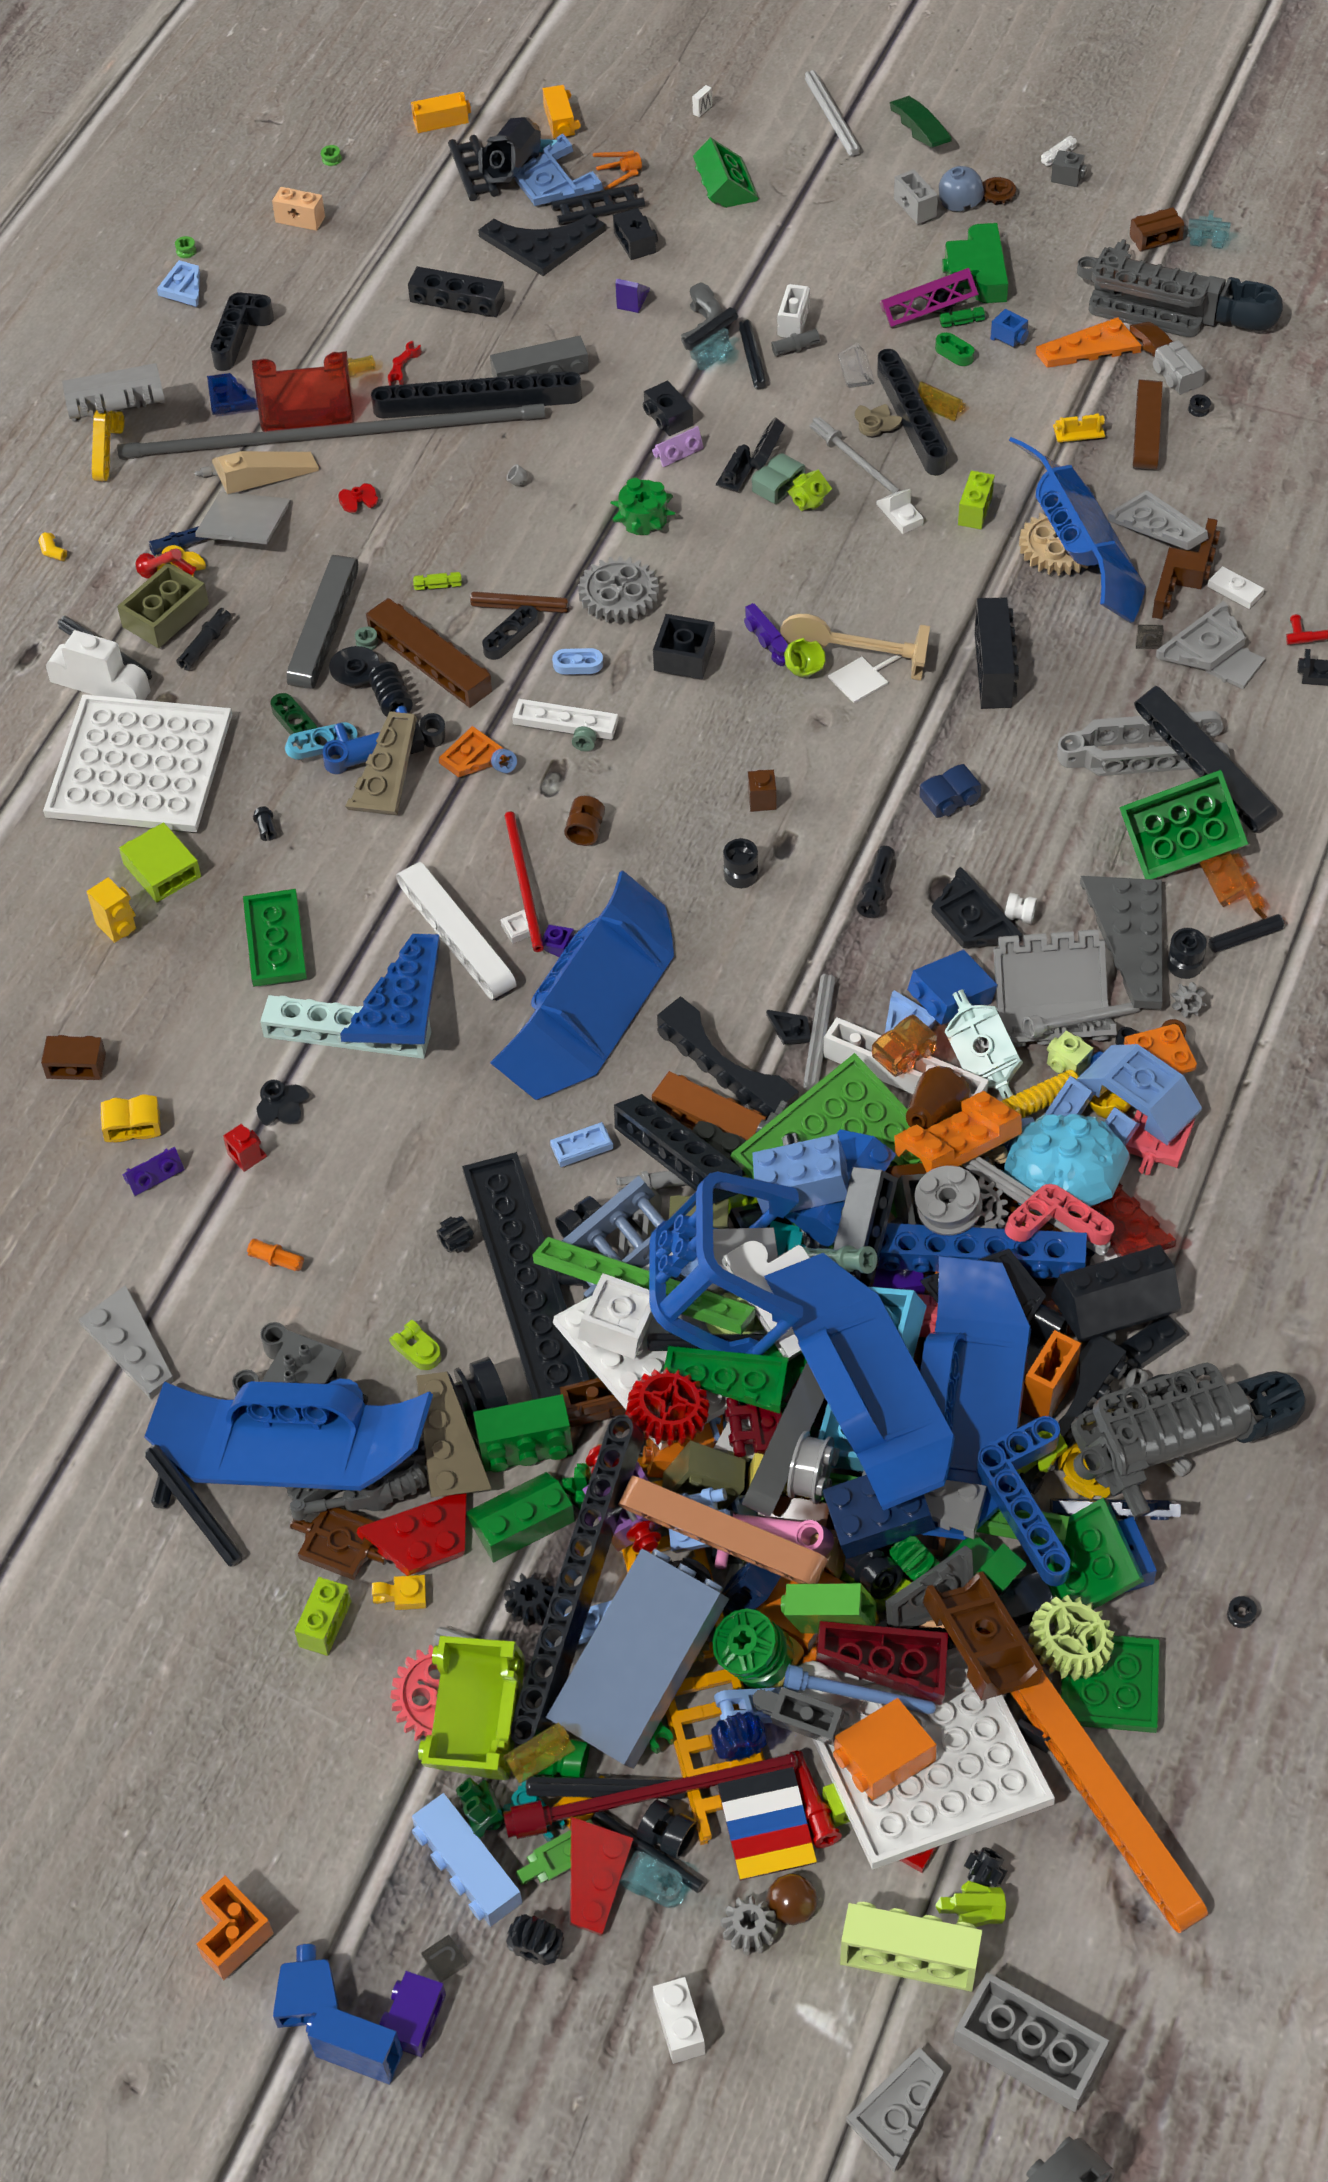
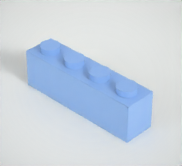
M444 1793L412 1815L415 1827L412 1829L413 1835L422 1846L427 1844L433 1851L430 1856L436 1866L441 1871L446 1868L452 1876L449 1879L451 1885L460 1896L464 1893L471 1901L468 1904L469 1908L479 1921L484 1918L491 1927L522 1904L519 1889L481 1840L473 1834L471 1827Z

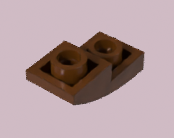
M1151 322L1130 325L1132 335L1143 342V350L1152 353L1154 357L1157 348L1164 345L1168 346L1169 343H1172L1169 336Z

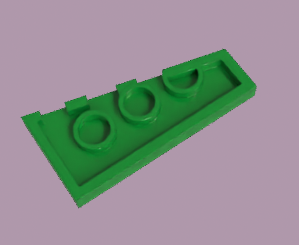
M668 1346L664 1370L667 1367L670 1373L675 1374L679 1369L683 1377L691 1374V1382L700 1381L701 1389L780 1414L789 1364L786 1357Z

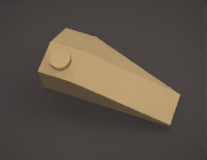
M240 451L212 459V463L227 494L319 471V467L311 452Z

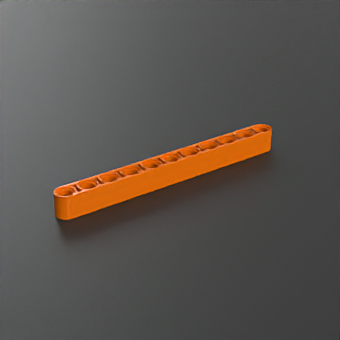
M984 1629L978 1631L981 1634H991L990 1631ZM1042 1670L1038 1685L1010 1692L1032 1725L1043 1731L1042 1737L1047 1738L1049 1736L1051 1738L1048 1742L1044 1741L1171 1927L1176 1932L1181 1933L1208 1916L1207 1908L1201 1897L1044 1671Z

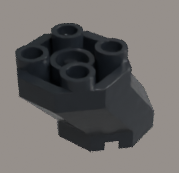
M527 117L510 118L496 136L489 137L486 141L488 142L487 145L479 150V171L488 178L487 181L489 183H510L523 164L529 162L533 157L537 159L541 149V131L539 126Z

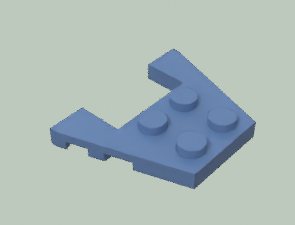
M564 134L557 137V142L554 145L546 146L541 156L537 159L533 157L514 176L515 181L534 206L603 190L602 182L593 171L571 181L557 163V159L573 152L572 144Z

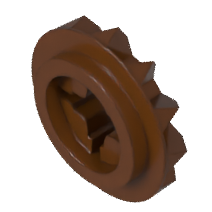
M992 177L983 182V198H985L986 202L992 201L994 205L1000 202L1004 205L1005 201H1012V198L1016 195L1015 184L1007 178Z

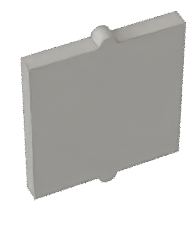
M1240 648L1212 670H1206V672L1222 679L1224 683L1228 682L1244 689L1265 662V658L1250 652L1248 648Z

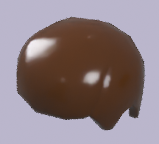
M790 1873L778 1877L768 1888L766 1897L768 1908L775 1912L776 1920L792 1926L805 1923L815 1913L818 1901L817 1893L811 1882L799 1874Z

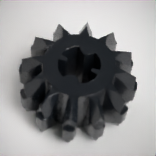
M535 1572L528 1579L521 1573L520 1582L511 1580L509 1583L510 1590H505L506 1612L512 1613V1620L514 1622L523 1619V1624L526 1627L530 1624L531 1620H535V1623L540 1626L542 1623L541 1617H546L555 1587L549 1586V1579L547 1577L538 1580V1575Z
M524 1914L515 1917L513 1924L511 1923L507 1932L506 1943L509 1950L513 1951L516 1956L524 1958L525 1961L529 1960L535 1964L540 1963L545 1966L555 1963L563 1948L564 1933L561 1929L556 1928L555 1924L549 1923L545 1919L537 1918L535 1915L531 1917Z

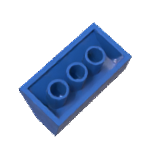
M841 1129L836 1133L839 1136L846 1156L848 1182L851 1178L853 1167L885 1171L896 1156L895 1152L874 1136ZM845 1200L789 1212L785 1217L819 1244L829 1247L835 1241L838 1233L841 1211Z

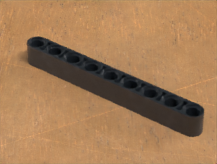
M571 371L376 387L371 391L373 413L376 417L382 419L515 408L533 404H544V406L577 403L582 399L581 377L578 373Z

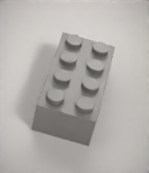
M987 1972L955 2029L953 2043L1069 2110L1076 2112L1107 2052L1110 2040Z

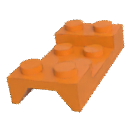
M982 1091L962 1101L961 1112L925 1130L916 1124L895 1135V1153L900 1157L911 1152L921 1159L927 1173L941 1166L958 1167L1022 1134L1021 1114L987 1092Z

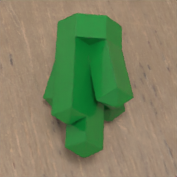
M577 1463V1467L574 1469V1478L562 1479L563 1490L570 1496L571 1502L579 1510L585 1497L582 1489L589 1485L592 1476L590 1468L586 1463Z

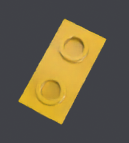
M1099 413L1082 416V421H1078V416L1060 417L1053 424L1057 442L1105 437L1102 427L1105 423L1104 416H1099Z

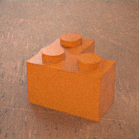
M226 1875L200 1898L206 1913L217 1925L196 1944L202 1958L223 1980L274 1934L269 1920Z

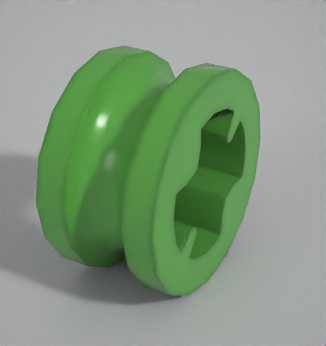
M328 145L321 150L320 154L325 165L335 166L342 161L339 147Z
M183 236L175 241L176 254L180 258H191L196 254L195 241L192 237Z

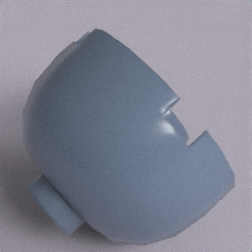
M954 167L943 174L939 182V197L942 205L951 211H963V207L971 205L972 208L984 196L981 177L970 167Z

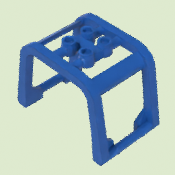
M719 1171L713 1172L698 1185L697 1191L668 1220L663 1221L651 1233L649 1241V1303L651 1312L656 1321L666 1331L701 1349L763 1355L803 1317V1306L768 1292L724 1270L717 1263L713 1251V1229H717L713 1228V1189L718 1188L769 1201V1209L749 1228H766L777 1216L784 1218L799 1203V1193L795 1188ZM696 1205V1211L691 1216H687L686 1214ZM697 1257L699 1265L666 1297V1282L671 1277L677 1278L682 1269ZM713 1283L771 1313L772 1321L777 1324L760 1341L748 1337L728 1342L678 1317Z

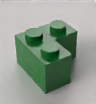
M975 1534L974 1539L968 1537L966 1540H963L949 1555L951 1556L965 1545L971 1549L973 1575L975 1576L978 1572L983 1571L998 1596L1027 1565L1004 1543L994 1551L977 1534Z

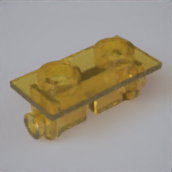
M920 381L918 393L926 408L955 422L958 412L962 413L965 409L966 404L963 403V400Z
M558 1722L503 1757L517 1781L521 1784L573 1752L575 1748L569 1740V1735L565 1728Z

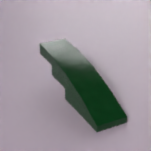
M906 96L890 102L891 111L901 116V123L911 129L912 138L931 148L952 141L951 136L939 120L919 101L911 96Z

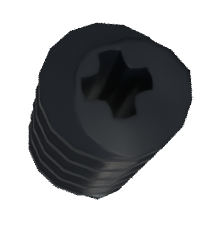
M383 662L375 666L369 674V682L382 713L388 717L389 712H396L399 706L406 707L407 713H409L413 707V702L410 699L397 665L393 662Z

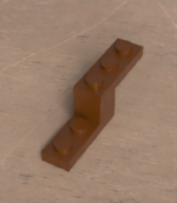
M1208 518L1205 528L1208 533V539L1201 543L1199 553L1169 547L1154 600L1152 618L1162 619L1164 610L1170 609L1172 595H1169V592H1174L1176 585L1201 590L1203 581L1209 580L1211 565H1208V562L1213 563L1216 548H1213V545L1218 546L1221 531L1216 530L1218 520Z

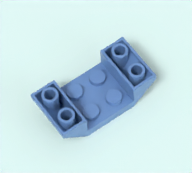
M1138 1044L1111 1045L1077 1078V1080L1096 1092L1095 1096L1098 1098L1109 1089L1148 1116L1144 1130L1166 1145L1202 1110L1184 1075Z

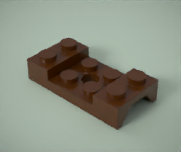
M983 1571L978 1572L963 1587L940 1593L934 1585L927 1586L923 1604L936 1626L944 1625L969 1667L966 1676L981 1701L1038 1685L1043 1667ZM981 1627L984 1630L990 1631L991 1634H981L976 1628Z

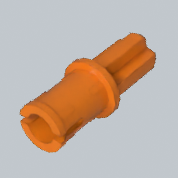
M254 1238L250 1241L247 1248L248 1256L264 1260L272 1267L279 1265L293 1271H300L304 1263L302 1256L283 1250L279 1244L271 1245Z

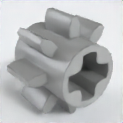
M1190 982L1189 987L1178 984L1179 989L1176 993H1171V996L1176 1001L1172 1004V1008L1175 1010L1181 1009L1183 1017H1187L1188 1013H1194L1198 1016V1010L1201 1006H1206V1003L1201 998L1206 994L1205 991L1202 989L1196 990V984ZM1191 996L1193 997L1191 1001L1187 1000L1186 1003L1184 1002L1185 999H1190Z

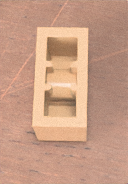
M280 187L272 200L276 223L317 231L325 218L323 198L320 194Z

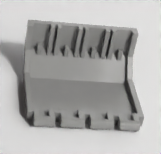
M1098 929L1078 931V941H1074L1073 931L1051 933V943H1047L1046 933L1023 935V945L1020 946L1018 935L998 938L999 947L993 948L995 983L997 984L996 1007L1014 1047L1025 1046L1027 1041H1037V1044L1047 1045L1055 1037L1059 1038L1065 1031L1080 1038L1092 1037V1040H1107L1109 1035H1116V1023L1111 1018L1050 1029L1041 1037L1028 1039L1022 1028L1023 1019L1029 1016L1038 1015L1048 1019L1109 1007L1107 999L1105 940L1099 939Z

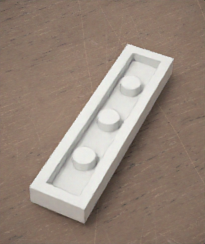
M518 699L512 720L514 725L574 734L576 728L585 726L593 729L597 734V738L612 740L618 724V714Z

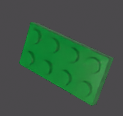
M296 889L243 896L253 987L307 979Z

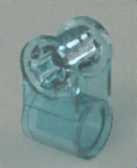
M635 1851L619 1881L629 1891L645 1896L664 1907H676L684 1900L685 1889L680 1873L640 1851Z

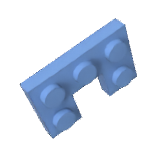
M1070 1076L1045 1114L1056 1116L1060 1114L1063 1116L1069 1114L1081 1115L1096 1092L1075 1077ZM1116 1107L1113 1108L1105 1120L1106 1124L1125 1146L1140 1125V1123Z

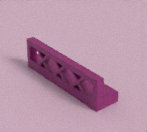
M967 268L883 299L880 302L882 312L885 311L891 328L977 296L978 292L971 271ZM968 280L971 289L970 293L962 295L954 291L957 284ZM945 290L950 294L946 302L940 303L933 299L935 292ZM953 294L958 296L957 298L951 299ZM923 298L928 303L924 310L918 311L911 308L914 300ZM930 303L936 304L935 306L928 308ZM897 306L905 308L906 311L903 318L894 321L890 309ZM908 311L914 312V314L907 316Z

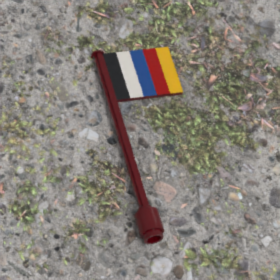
M789 1752V1755L551 1808L548 1805L542 1807L541 1800L512 1806L510 1807L511 1810L503 1812L508 1838L516 1837L518 1840L547 1833L546 1826L552 1825V1822L718 1786L740 1881L817 1863L794 1772L798 1767V1758L793 1752Z

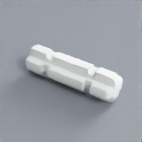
M1068 136L1049 149V151L1041 155L1042 164L1046 166L1053 164L1058 150L1067 152L1073 150L1077 146L1076 138Z

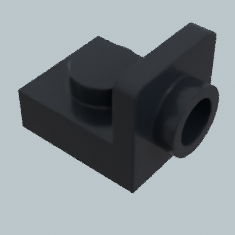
M1305 649L1304 657L1298 659L1297 673H1302L1301 684L1328 686V660L1310 659L1311 649Z

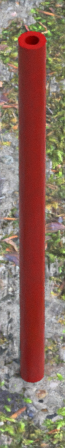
M509 811L504 816L534 952H541L544 946L514 812Z

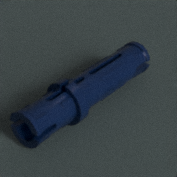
M197 526L178 533L170 532L168 536L149 541V547L152 555L156 556L161 554L167 546L176 545L184 547L209 538L196 537L195 532L199 527Z

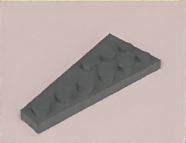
M1081 876V887L1086 891L1087 901L1095 912L1096 922L1108 950L1114 956V964L1117 970H1120L1123 977V985L1133 1008L1161 1009L1162 880Z

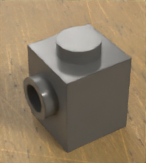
M1058 150L1052 165L1051 182L1077 187L1080 179H1084L1086 175L1085 155Z

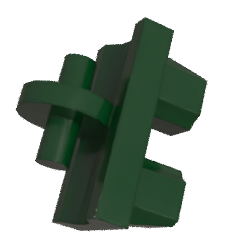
M467 1778L457 1787V1795L461 1799L464 1813L468 1818L473 1834L480 1839L484 1835L485 1830H497L505 1822L503 1815L505 1811L498 1804L492 1786L488 1781L484 1779L477 1784L473 1779Z

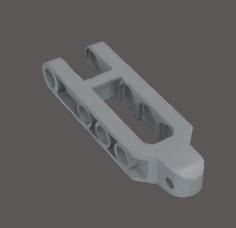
M1201 711L1186 713L1209 738L1219 735L1223 730L1221 715L1218 712ZM1141 716L1095 719L1082 731L1065 734L1058 741L1057 757L1062 766L1066 768L1085 767L1098 776L1191 769L1170 746L1154 747V745H1149L1146 748L1133 749L1123 747L1120 750L1107 751L1097 748L1098 746L1165 741ZM1214 742L1230 759L1228 745L1222 742Z

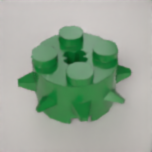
M631 478L627 480L626 485L620 490L618 501L610 502V504L619 508V512L614 516L613 521L622 523L626 526V531L635 535H649L651 530H661L667 523V515H675L676 513L667 508V503L673 498V495L665 492V486L661 482Z

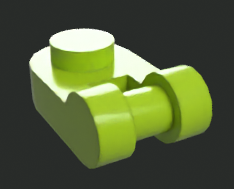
M414 1320L404 1325L405 1329L402 1332L395 1333L389 1338L391 1345L420 1370H431L437 1367L441 1361L439 1345ZM411 1338L417 1341L413 1346L407 1343Z

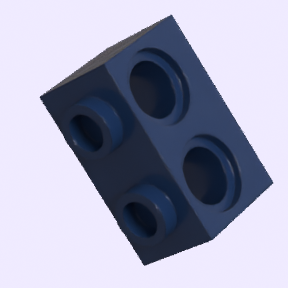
M749 1562L731 1576L721 1593L729 1598L724 1610L729 1614L746 1608L755 1610L768 1599L781 1576Z

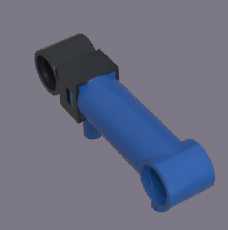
M399 706L396 712L407 713L406 707ZM428 713L421 718L419 724L416 721L410 754L424 751V745L434 748L444 742L445 721L443 717L439 714ZM336 724L334 728L338 740H331L324 745L323 760L324 767L328 772L341 774L348 767L367 761L377 745L376 740L380 732L349 740L344 724ZM431 728H434V729H437L438 731L431 733V732H428L427 730H428V729H431ZM333 755L341 756L339 759H332L330 757Z

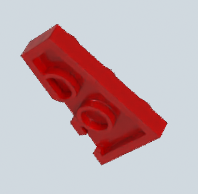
M571 1817L570 1925L601 1936L633 1838Z

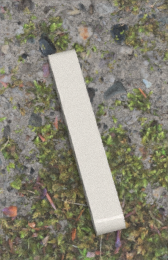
M418 862L396 874L398 884L403 892L491 1000L516 987L515 978L509 968L422 862Z

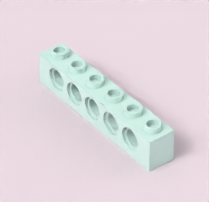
M268 995L260 1021L265 1038L421 1059L425 1057L431 1035L430 1020L428 1019L425 1044L341 1042L340 1033L344 1027H349L352 1016L355 1012L359 1013L363 1006L356 1007L340 1003H325L312 999L289 998L287 996Z

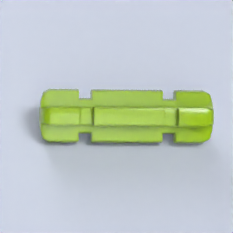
M450 572V575H447V573L427 574V577L416 575L413 577V585L415 590H425V587H428V589L448 588V585L460 587L462 585V578L460 572Z

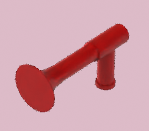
M177 548L165 552L158 557H154L149 553H143L138 556L135 563L137 572L144 578H150L157 572L158 566L170 562L191 576L196 571V567L182 559L181 551Z
M1295 614L1290 617L1293 633L1286 634L1287 645L1328 640V630L1303 632L1301 616Z

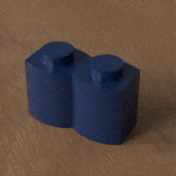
M965 764L954 766L942 775L933 776L920 785V798L936 818L949 816L958 807L972 805L981 797V784Z

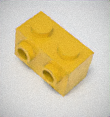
M107 877L86 891L96 925L114 943L128 936L136 929L134 922L135 913L129 904L131 897L124 887L121 886L119 888Z

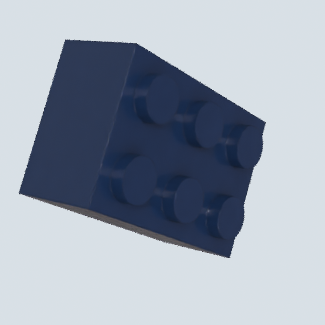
M867 1475L822 1490L846 1559L902 1541L909 1536H916L936 1529L924 1494L883 1511Z

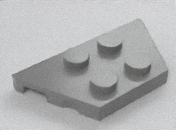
M1222 601L1157 649L1156 657L1161 660L1210 671L1244 646L1246 637L1242 630L1237 627V621L1234 616H1230L1227 611V603Z

